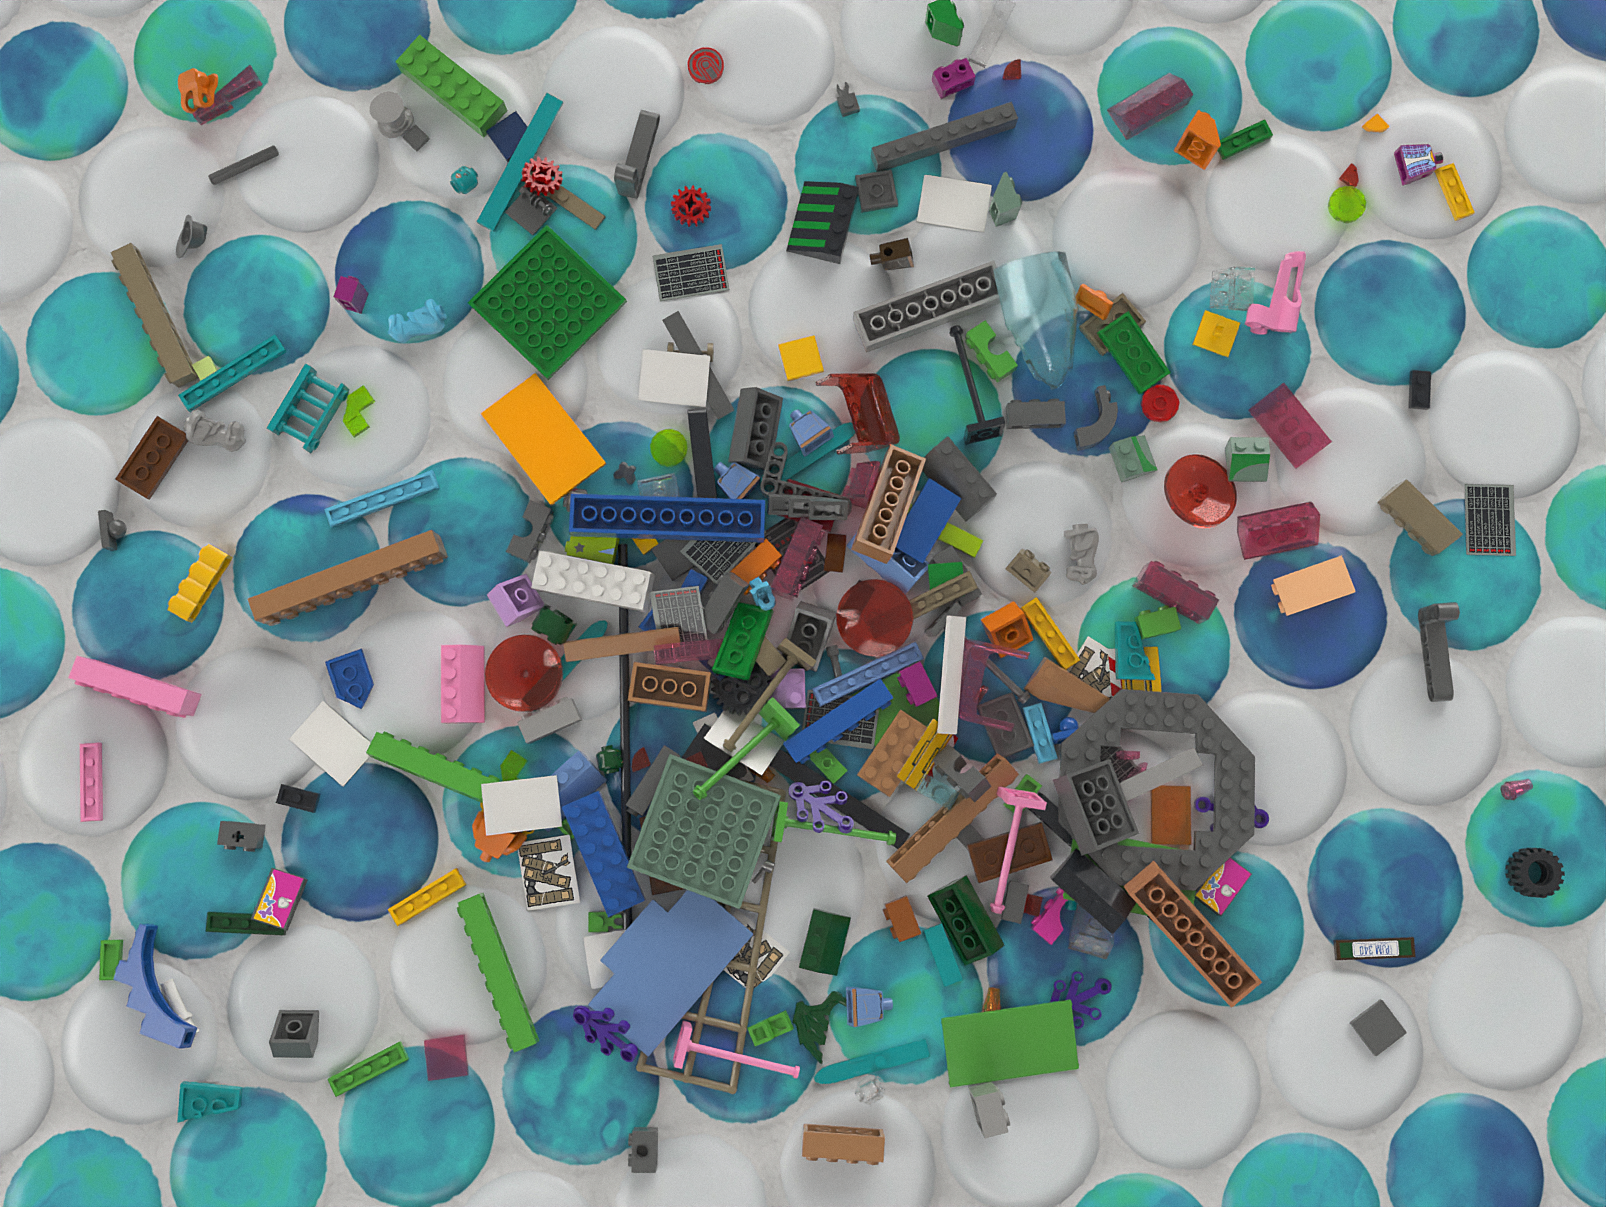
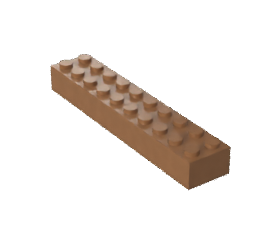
M433 530L253 596L248 598V602L255 621L274 626L281 623L280 620L298 617V613L303 611L312 612L319 605L333 604L335 599L341 597L342 599L353 596L354 592L359 590L360 592L368 591L375 584L383 585L388 583L391 578L407 576V572L413 570L415 572L421 571L426 568V565L431 563L433 565L442 563L443 559L448 556L441 537Z

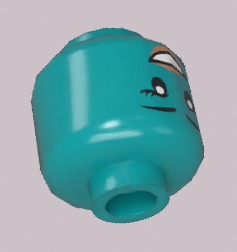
M461 166L451 174L450 184L457 193L467 194L478 185V174L472 167L469 169L466 166Z

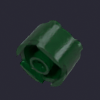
M544 604L532 622L533 626L531 629L540 635L541 633L547 635L549 642L555 645H562L568 640L577 623H573L570 617L559 610L552 611L550 610L551 606Z

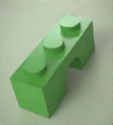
M985 320L966 333L965 343L970 349L975 351L979 363L984 364L988 369L987 374L992 380L995 379L998 383L1016 371L1018 365L1008 351L1000 355H994L989 351L988 344L994 341L996 334Z

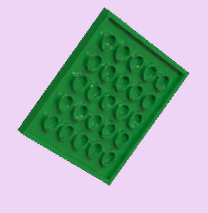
M546 225L468 304L549 380L627 300Z

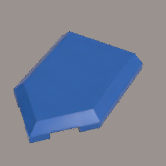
M361 648L325 661L336 697L360 709L363 708L374 686Z

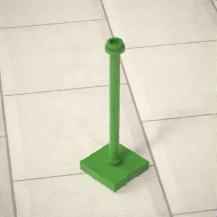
M772 697L759 712V715L768 725L702 786L697 785L694 788L695 790H693L695 797L699 800L705 799L707 797L706 792L773 730L786 741L800 726L798 722Z
M779 801L774 814L770 840L782 842L784 828L787 829V827L813 830V822H800L788 819V816H786L788 802ZM820 824L815 825L816 828L822 827ZM825 824L823 830L826 833L886 841V844L889 846L891 844L894 845L896 841V833L888 831V834L853 829L850 833L844 834L839 831L838 826Z

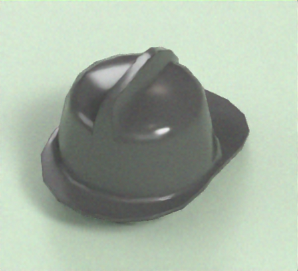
M191 215L186 216L183 229L177 241L176 256L179 259L185 255L187 249L200 247L206 239L207 226L193 221Z

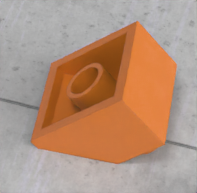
M1014 601L980 619L989 640L1000 658L1034 640L1024 612Z

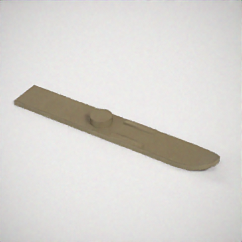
M561 185L559 190H555L553 195L550 192L547 194V197L595 230L605 219L603 214Z

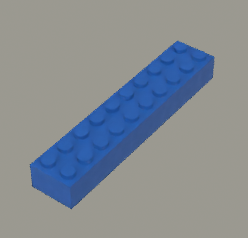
M571 494L569 533L571 536L764 542L765 500Z

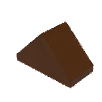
M827 534L824 571L843 573L847 535Z

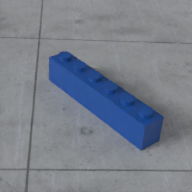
M880 678L784 742L783 745L795 763L800 761L803 764L811 758V753L823 751L827 748L826 743L831 740L836 742L843 737L842 733L848 729L851 732L860 726L858 724L860 720L864 718L867 721L876 715L874 711L878 708L884 710L892 704L890 700L893 699V696Z

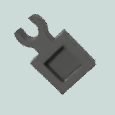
M845 82L846 89L841 90L838 84L836 89L840 97H837V103L842 117L860 112L855 93H849L847 82Z

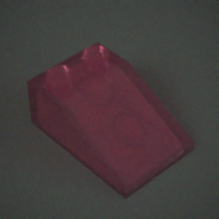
M881 462L857 463L856 468H851L848 477L851 479L849 486H845L842 496L849 498L852 505L866 509Z

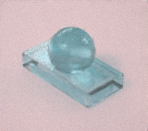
M927 774L916 790L949 810L960 794L958 791Z

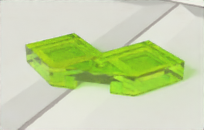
M364 385L348 395L346 411L343 416V423L354 438L370 428L360 412L376 402Z
M513 750L509 752L500 765L503 782L521 780L517 776L528 762L527 759Z

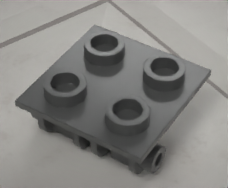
M522 186L519 190L521 195L505 213L531 235H534L556 211L557 207L541 194L538 196L537 191L531 193V187L525 188V186Z

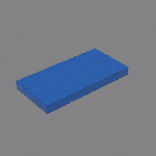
M929 478L907 513L896 548L923 564L961 498Z

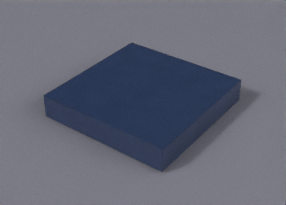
M517 111L488 129L486 133L505 160L509 162L528 126Z

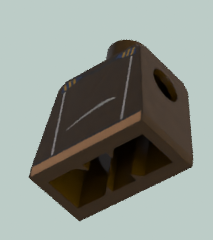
M908 238L880 244V252L870 254L871 265L882 264L884 270L914 267L912 249Z

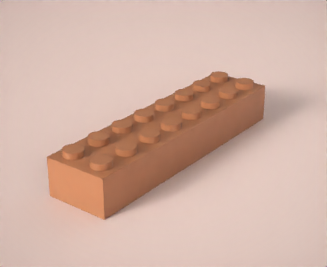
M1155 861L1150 863L1124 886L1135 902L1231 1008L1262 983L1252 969Z

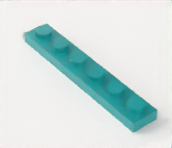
M274 334L178 396L186 409L192 412L287 351L279 338Z

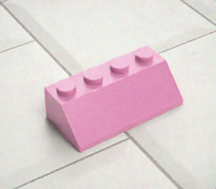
M441 645V723H485L484 646Z

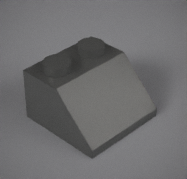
M279 1010L269 1040L273 1058L314 1057L318 1043L319 1010Z

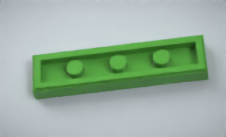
M400 1041L327 1080L335 1097L407 1061L409 1057Z

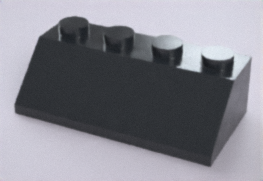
M1077 848L1050 876L1056 885L1112 935L1127 919L1136 904L1135 900L1085 855H1081Z

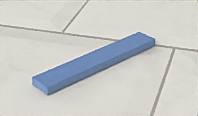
M914 642L813 688L812 691L821 707L876 682L880 678L882 679L913 665L924 658L917 643Z

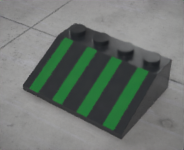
M804 181L786 251L841 264L858 198L859 187L838 182Z

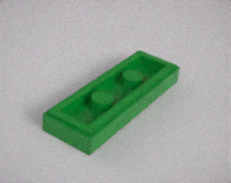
M1264 119L1220 139L1221 145L1217 151L1222 160L1272 138L1273 133Z

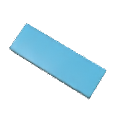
M1042 703L1022 708L1034 744L1033 747L1038 764L1058 759Z

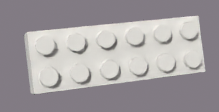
M539 551L531 588L540 592L647 612L650 602L649 592H652L655 575L649 571Z

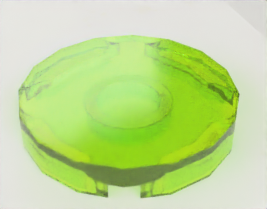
M1353 186L1339 187L1329 198L1328 210L1335 220H1340L1343 223H1352L1358 220L1366 210V199L1363 193Z
M664 429L656 433L652 438L650 451L658 464L665 467H673L686 458L688 445L685 437L679 431Z

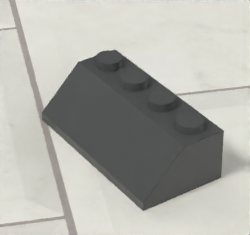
M758 387L741 388L728 462H736L742 467L765 470L771 446L776 443L783 401L782 397Z
M948 436L924 457L926 459L922 469L924 474L961 498L955 510L965 522L996 497L997 493Z

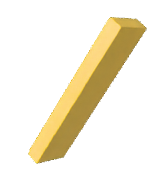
M1037 597L1020 608L1060 667L1067 670L1080 661Z
M455 868L392 906L388 911L396 925L400 926L467 884L458 868Z

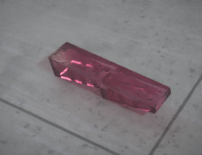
M252 66L246 67L214 95L212 106L208 108L200 107L193 113L194 118L200 125L233 109L231 104L233 100L263 85Z

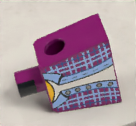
M1429 144L1400 145L1394 152L1402 186L1430 176L1436 170V164L1443 163V154L1441 152L1433 154Z

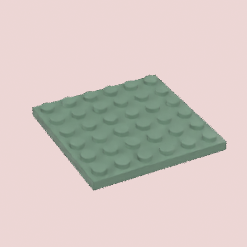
M669 754L627 868L740 909L781 795L724 775L706 792L707 797L699 800L693 794L694 788L697 785L702 786L717 771Z

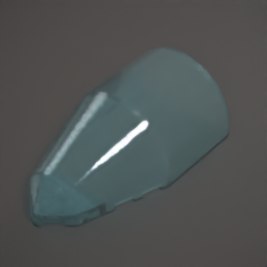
M1057 251L1020 258L993 270L1005 325L1008 330H1011L1016 339L1014 341L1015 344L1022 350L1023 358L1033 377L1039 382L1042 381L1050 386L1051 390L1059 388L1073 369L1079 312L1066 252Z

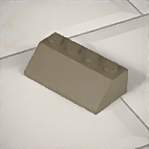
M1407 479L1393 486L1377 502L1381 510L1386 514H1390L1394 518V522L1399 527H1403L1408 532V536L1412 540L1417 541L1422 546V550L1431 556L1439 554L1463 535Z

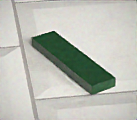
M207 912L205 932L286 935V930L252 920V913Z

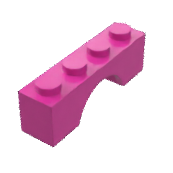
M1060 887L1056 891L1057 896L1053 900L1049 899L1043 907L1045 908L1044 912L1041 915L1037 914L1031 921L1033 925L1030 927L1051 945L1064 930L1060 922V911L1068 900L1063 899L1064 891Z

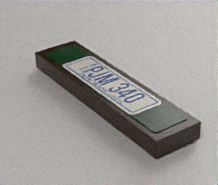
M1414 937L1333 940L1334 955L1337 961L1416 957Z

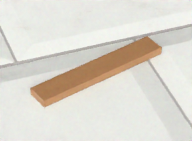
M679 627L566 641L563 643L566 662L677 648L681 647Z

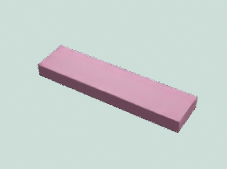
M102 743L80 744L81 822L103 821Z

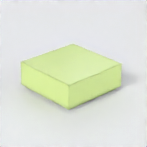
M210 356L192 364L200 381L217 371Z

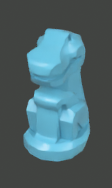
M428 299L424 307L407 313L409 318L407 321H404L403 316L400 314L391 315L388 319V334L397 342L406 343L415 336L439 333L445 327L444 319L447 318L446 313L440 304L437 305L433 299Z

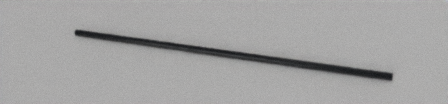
M618 544V566L628 567V544ZM619 607V634L629 633L628 609ZM629 654L619 655L620 751L623 760V766L621 767L622 844L630 860L632 855L631 814L627 812L628 807L625 806L631 797L630 701H628ZM632 907L622 911L623 930L632 924Z

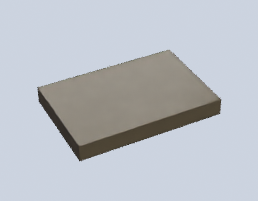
M1123 293L1112 301L1113 305L1107 319L1102 320L1098 316L1093 315L1078 328L1101 356L1109 351L1097 335V332L1127 311L1130 312L1139 327L1146 323V320Z

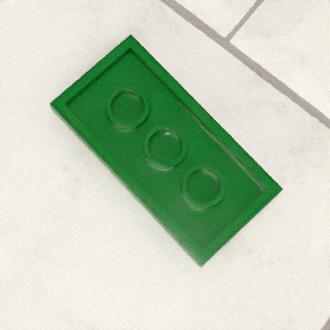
M1129 311L1097 332V335L1139 395L1171 373Z
M738 603L713 665L712 671L714 673L749 680L771 621L773 609L765 611L757 605Z

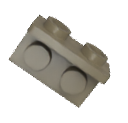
M1022 548L1005 569L1035 593L1052 572L1046 563L1035 559V555L1030 550Z

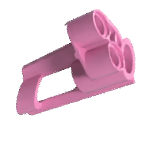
M1305 251L1288 253L1285 255L1284 260L1281 261L1269 308L1260 304H1251L1248 307L1245 325L1250 327V332L1259 335L1267 334L1268 330L1286 333L1296 332L1302 303L1300 286L1306 260ZM1298 267L1293 298L1290 301L1286 294L1291 268Z

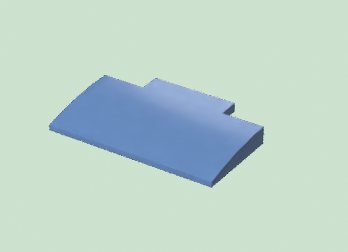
M687 890L669 912L653 899L600 959L614 975L588 1005L595 1011L611 1008L615 1015L608 1023L619 1024L621 1020H626L630 1024V1029L626 1034L622 1035L649 1057L753 936V933L716 900Z

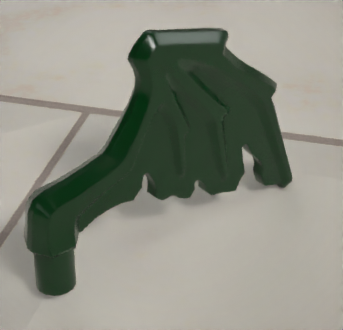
M832 991L825 1001L819 1005L808 1006L803 1001H799L796 1003L792 1023L796 1025L800 1045L803 1044L820 1064L823 1063V1053L817 1049L815 1042L820 1046L825 1045L827 1037L824 1031H828L829 1021L825 1019L824 1015H830L831 1010L838 1003L847 1007L846 998L836 991Z

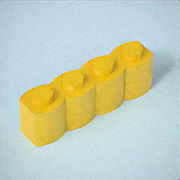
M210 544L200 550L198 561L190 566L188 577L180 582L178 593L176 596L171 597L168 602V611L191 623L200 613L202 606L208 600L212 590L218 584L222 574L233 558Z

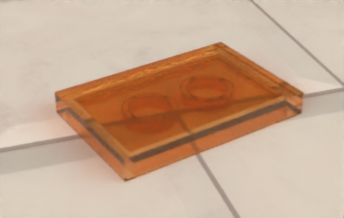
M1161 785L1150 790L1151 843L1191 845V786Z

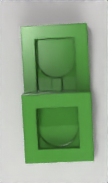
M784 1010L749 1026L747 1029L754 1045L758 1046L793 1030L794 1027L787 1011Z

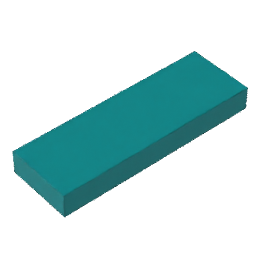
M942 923L924 929V934L944 987L962 981L963 978Z

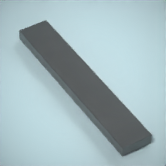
M679 311L662 320L680 353L703 355ZM709 366L707 401L719 420L735 410Z

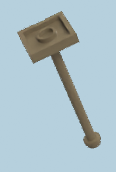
M784 638L776 649L787 656L788 660L730 739L723 741L722 746L728 751L736 750V742L792 666L797 664L805 671H808L817 662L787 638Z

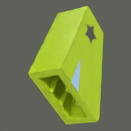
M571 536L570 541L566 542L565 552H567V556L614 565L620 538Z

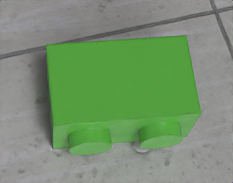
M1169 605L1158 607L1156 612H1151L1150 610L1139 612V616L1134 619L1141 639L1144 640L1181 630L1176 607L1169 608Z

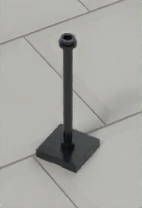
M960 325L950 328L949 334L951 337H954L978 423L966 425L964 434L965 445L1002 437L1006 424L1004 416L985 421L961 337L963 329Z

